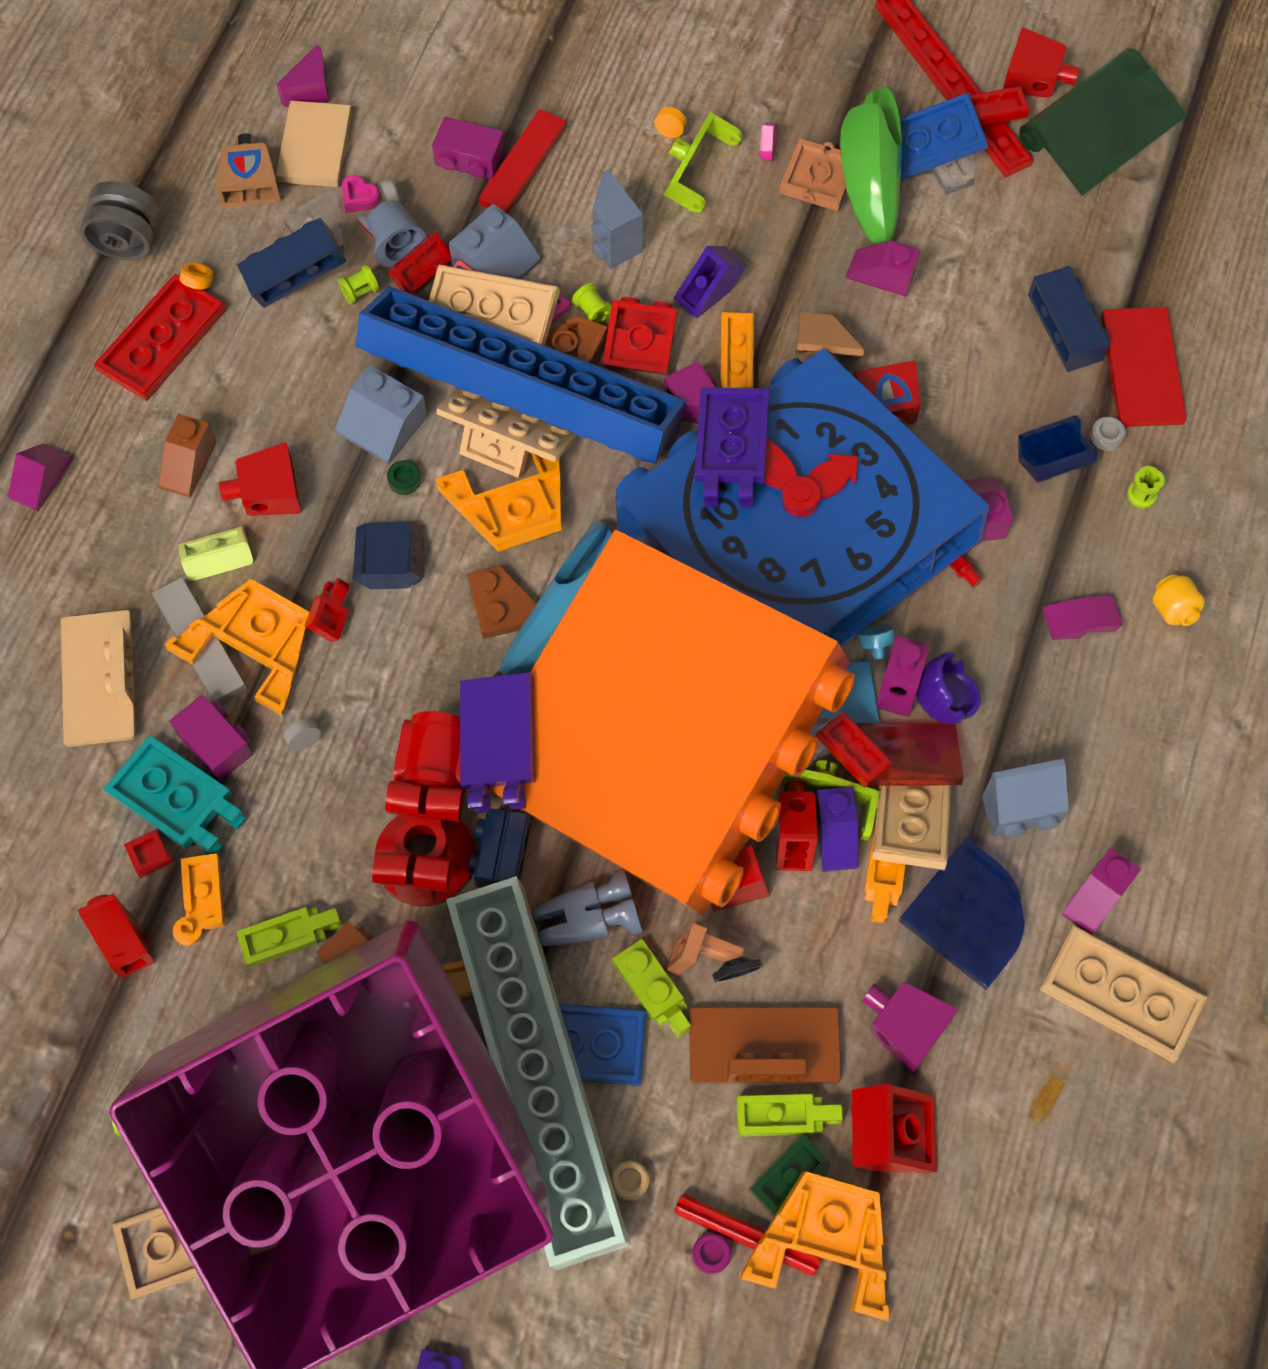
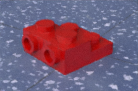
M621 297V301L612 300L603 366L667 376L677 323V309H672V305L659 301L653 302L652 306L640 304L639 299L632 297Z

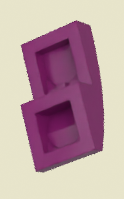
M1113 595L1078 598L1051 604L1042 609L1052 640L1080 639L1088 632L1117 631L1123 626Z

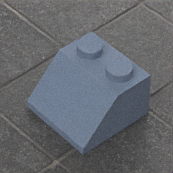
M608 169L602 174L593 207V224H591V228L594 234L592 249L599 260H604L609 268L612 269L643 252V214Z
M494 203L449 242L452 265L454 266L460 260L477 272L523 279L541 262V257L517 221Z
M369 365L350 388L335 431L340 436L390 464L426 419L427 412L424 396Z
M1064 758L993 772L982 795L993 836L1004 834L1006 838H1012L1024 834L1027 829L1039 827L1040 831H1047L1060 826V823L1069 811Z

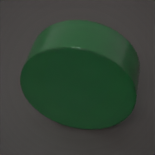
M401 460L392 464L388 469V484L393 492L400 495H409L420 487L421 474L415 463Z

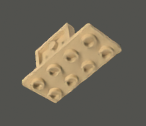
M458 388L437 407L436 411L437 415L465 426L459 454L517 478L524 473L528 452L556 462L579 437L571 431L558 426H551L543 420L528 414H520L515 409L490 402L482 396L469 391H462Z
M122 610L61 618L63 743L66 747L135 739L132 623L130 612Z

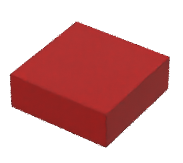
M158 829L124 844L140 879L174 863Z

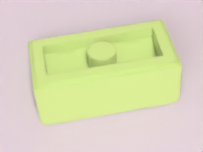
M244 526L178 545L181 563L187 580L190 582L253 564V557Z

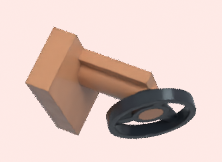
M693 923L677 937L665 971L679 977L695 964L699 953L724 963L717 972L712 974L714 982L737 978L757 971L764 966L762 959L752 960L745 956L741 957L744 951L743 948L706 934L707 928Z

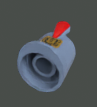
M394 200L386 201L376 206L369 214L367 221L363 214L357 218L361 227L374 238L376 243L374 248L375 259L382 266L392 267L426 238L425 232L400 202Z

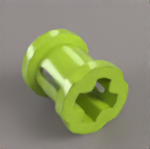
M366 264L361 266L360 271L347 278L342 276L337 278L339 288L350 305L355 303L356 298L370 291L374 293L379 291L377 280Z
M594 283L585 284L575 292L572 302L576 307L582 308L588 316V320L603 324L610 318L612 305L609 302H604L598 294V288Z
M1152 466L1140 468L1134 476V482L1127 490L1129 502L1138 508L1152 506L1158 497L1159 490L1165 484L1163 473Z

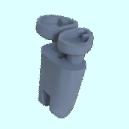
M623 869L615 871L610 881L603 886L596 888L592 881L556 896L531 911L534 922L537 924L562 919L563 924L546 928L538 933L541 946L571 944L608 937L607 926L622 925L632 936L643 934ZM611 901L621 902L613 907L602 909V904Z

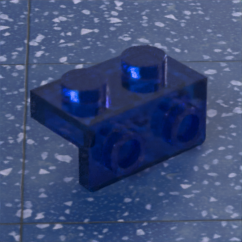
M1077 415L1018 436L1019 463L1037 483L1097 462V450L1081 434V419Z

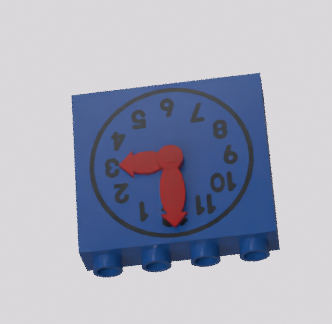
M823 348L805 362L798 358L787 361L776 371L771 380V384L768 387L769 413L765 482L754 483L753 508H739V483L719 482L718 507H704V482H695L694 477L697 444L696 430L682 435L671 447L668 459L651 471L640 467L627 474L616 489L615 503L618 531L838 641L842 647L980 543L984 533L989 505Z

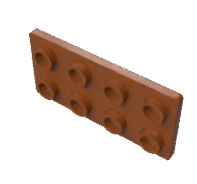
M691 1008L689 1010V1023L691 1025L689 1027L690 1082L693 1084L839 1083L841 1080L837 1008Z

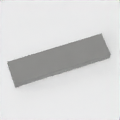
M182 577L151 593L176 637L189 628L188 625L197 618L201 619L204 617L203 612ZM212 637L193 664V667L213 702L216 700L220 704L247 688L218 638Z

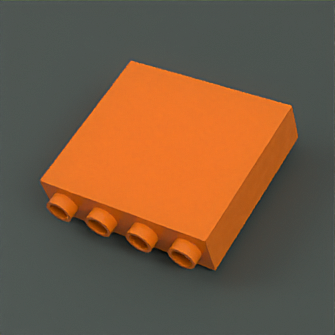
M615 529L530 671V674L534 677L535 782L525 783L526 807L519 810L703 916L711 903L724 907L734 896L743 877V868L734 863L739 852L743 849L749 837L757 842L764 840L777 821L781 803L772 797L786 773L799 777L806 770L816 752L818 738L809 733L822 710L825 708L835 713L847 700L855 680V674L847 670L850 661L838 641ZM505 785L490 787V793L503 800Z

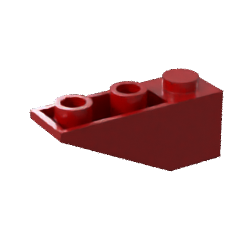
M114 893L109 896L106 894L96 896L87 902V906L78 909L80 917L110 967L121 979L155 963L140 925Z

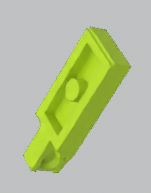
M307 907L238 930L236 933L245 964L249 969L318 945V942L327 940L325 933L343 927L336 908L319 913L317 908L307 909Z
M640 939L612 958L613 965L653 1022L656 1021L659 1026L667 1022L677 1038L689 1031L691 1025L682 1013V1011L687 1009L684 998L643 939Z
M813 1094L736 1096L738 1137L814 1135V1133H823V1125L842 1124L843 1121L842 1105H822V1097H813Z

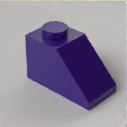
M706 246L673 299L692 316L699 318L731 292L747 265L726 246Z
M853 788L817 790L815 794L817 837L822 872L858 869V822Z

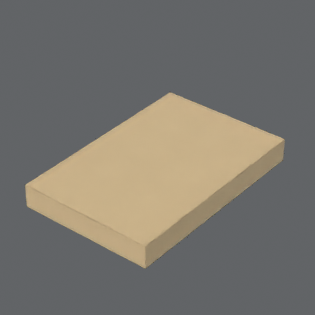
M290 101L275 175L277 183L339 187L352 116L351 105Z
M886 770L879 776L878 791L880 793L875 816L872 859L945 870L948 852L951 779L894 770Z

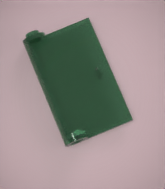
M1126 48L1023 124L1019 131L1020 142L1026 149L1033 152H1039L1045 148L1081 196H1083L1183 120L1187 114L1143 56L1133 48Z

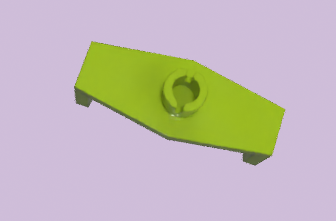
M709 112L692 144L678 136L668 153L682 162L663 195L695 213L702 212L706 205L705 199L678 181L705 132L731 146H738L743 137L742 132L737 127L712 112Z
M826 760L816 761L815 771L805 770L799 777L786 773L781 783L785 784L790 780H800L805 783L806 791L816 794L817 790L852 787L854 801L865 804L859 838L866 841L870 838L880 791L869 787L864 788L862 785L835 777L838 769L837 764L830 762L829 768H826Z

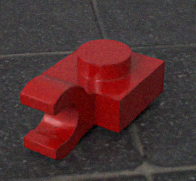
M340 578L336 579L335 584L327 581L323 587L322 595L315 596L304 627L330 642L338 641L350 611L342 606L349 590V584Z

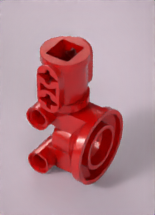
M424 711L412 715L411 720L405 719L402 724L394 767V781H389L385 800L386 813L398 814V816L386 825L377 840L372 881L376 884H382L388 893L397 900L412 906L429 907L447 902L446 899L458 895L472 877V874H469V862L472 852L476 853L475 846L469 830L460 820L463 811L464 793L467 794L468 789L460 786V717L444 712ZM432 835L436 838L435 848L427 855L410 854L406 850L407 843L415 837Z

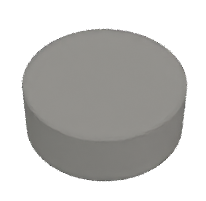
M387 178L378 182L384 202L393 200L400 202L392 179Z
M1102 417L1094 423L1090 438L1097 448L1104 451H1112L1120 447L1125 438L1126 430L1123 423L1118 419Z
M305 718L292 723L285 730L283 738L290 750L300 751L312 746L319 739L321 731L313 719Z

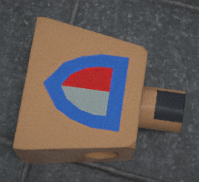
M240 134L236 137L235 146H225L221 149L216 190L222 208L281 202L267 146L264 143H255V138L251 134Z

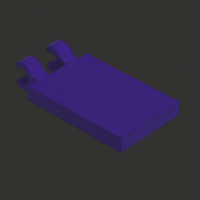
M701 387L694 477L695 482H704V507H718L719 482L739 483V508H753L754 483L765 482L769 413L768 388Z
M528 672L460 680V786L464 789H470L467 798L468 808H475V813L490 812V787L505 785L503 789V804L510 805L511 810L524 809L526 807L525 783L535 782L534 677Z

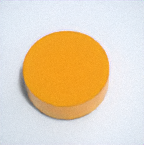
M674 107L661 108L654 120L657 131L669 138L681 136L687 124L684 114Z
M188 262L182 265L179 279L190 288L208 289L212 284L213 271L204 264Z

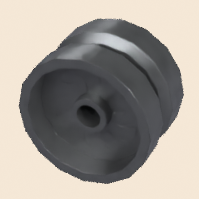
M100 182L91 188L79 233L82 240L90 248L102 255L129 261L141 259L148 255L160 210L157 202L138 187L124 182Z

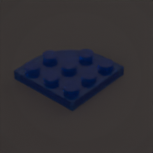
M965 838L949 857L945 870L940 869L899 918L901 924L985 990L990 987L1016 953L1025 926L1020 900L1021 894L1016 883L1001 864L968 838Z

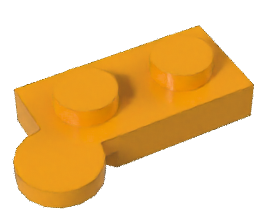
M217 853L181 859L183 899L186 916L176 921L172 933L175 940L183 946H192L199 942L203 936V930L225 927L220 858Z

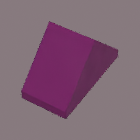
M318 45L277 83L280 101L283 106L289 107L290 101L329 103L326 67L322 48Z
M44 443L16 453L8 493L9 499L38 512L72 462L73 457Z

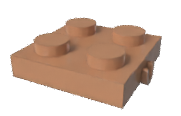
M799 138L781 181L779 194L838 211L846 192L840 150L835 149L834 144L831 142H825L822 145ZM826 146L830 147L831 150H826Z

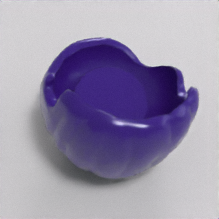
M953 652L943 653L927 664L922 672L916 693L918 703L929 717L949 725L961 723L963 720L972 717L978 711L981 704V694L977 684L964 671L963 661L957 662L952 660L956 656Z

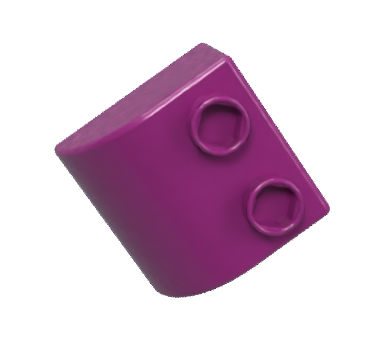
M407 921L154 1053L110 1107L109 1114L250 1369H312L545 1247L553 1238L552 1216L545 1186L519 1115L494 1062L422 928L414 921ZM277 1241L279 1242L276 1244V1247L252 1255L249 1251V1247H266Z

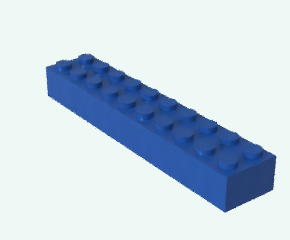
M388 286L359 313L356 348L367 351L372 356L382 357L395 362L403 368H410L423 373L431 379L451 384L459 390L469 391L482 396L490 402L515 409L520 414H528L545 421L551 426L561 427L575 433L579 437L589 438L602 443L610 449L625 452L635 456L640 461L656 464L679 432L686 400L391 286Z

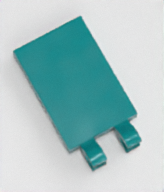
M151 735L146 738L103 788L110 797L158 829L185 850L194 842L208 854H218L223 845L218 842L219 839L205 830L216 814L236 830L246 820V817L241 815L242 811L228 802L232 796L228 788Z

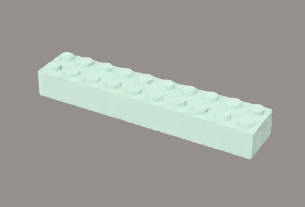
M515 876L446 899L490 1057L519 1115L545 1186L553 1223V1238L544 1247L549 1267L559 1270L631 1246L524 886Z

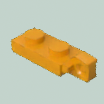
M873 828L864 892H866L865 900L873 902L870 922L885 924L889 905L897 906L898 899L901 897L906 864L872 859Z

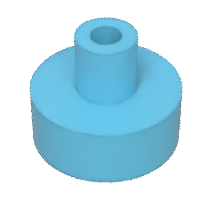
M892 626L870 627L859 633L861 648L872 649L874 659L887 657L886 646L892 645L895 639Z

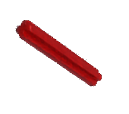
M686 1194L680 1196L675 1207V1213L678 1216L753 1250L766 1231ZM787 1248L782 1263L810 1276H814L819 1268L821 1258Z

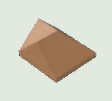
M800 312L795 353L815 355L824 348L832 357L854 359L863 357L864 349L833 315Z

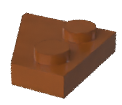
M501 566L467 573L483 639L519 631L536 603Z

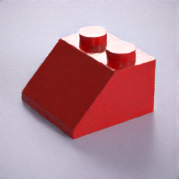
M890 1084L852 1089L851 1151L853 1167L876 1172L937 1173L935 1096Z

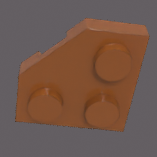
M576 316L567 319L566 324L549 329L545 346L592 364L607 336L608 327Z

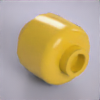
M1175 574L1160 580L1155 587L1152 597L1153 604L1164 621L1169 625L1188 626L1195 623L1200 618V612L1205 605V599L1194 582L1188 576H1178Z

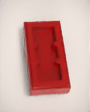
M1021 86L969 95L981 126L1028 118L1030 109Z
M432 232L387 272L401 291L413 295L436 275L438 265L446 266L451 262L450 250L438 232Z
M844 711L817 732L816 737L864 788L892 764V761Z

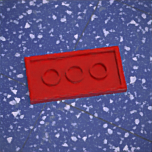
M176 273L94 363L96 371L145 401L150 399L227 310L226 304L206 291L184 285L179 279L180 276Z
M1167 307L1103 310L1101 314L1102 327L1107 330L1110 338L1107 358L1117 419L1123 423L1124 427L1184 425L1186 413Z

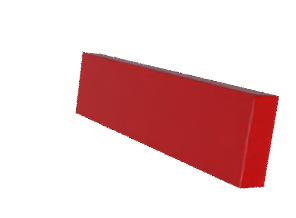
M539 109L479 196V205L488 209L494 203L506 214H509L566 129V120Z

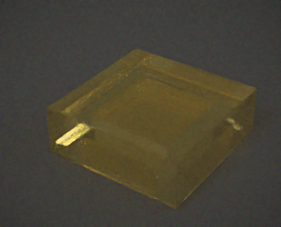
M1054 1077L1050 1078L1043 1085L1029 1112V1118L1041 1124L1049 1116L1065 1084Z

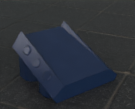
M415 522L364 523L356 527L352 579L369 589H405L419 583L424 577L422 564L424 525Z

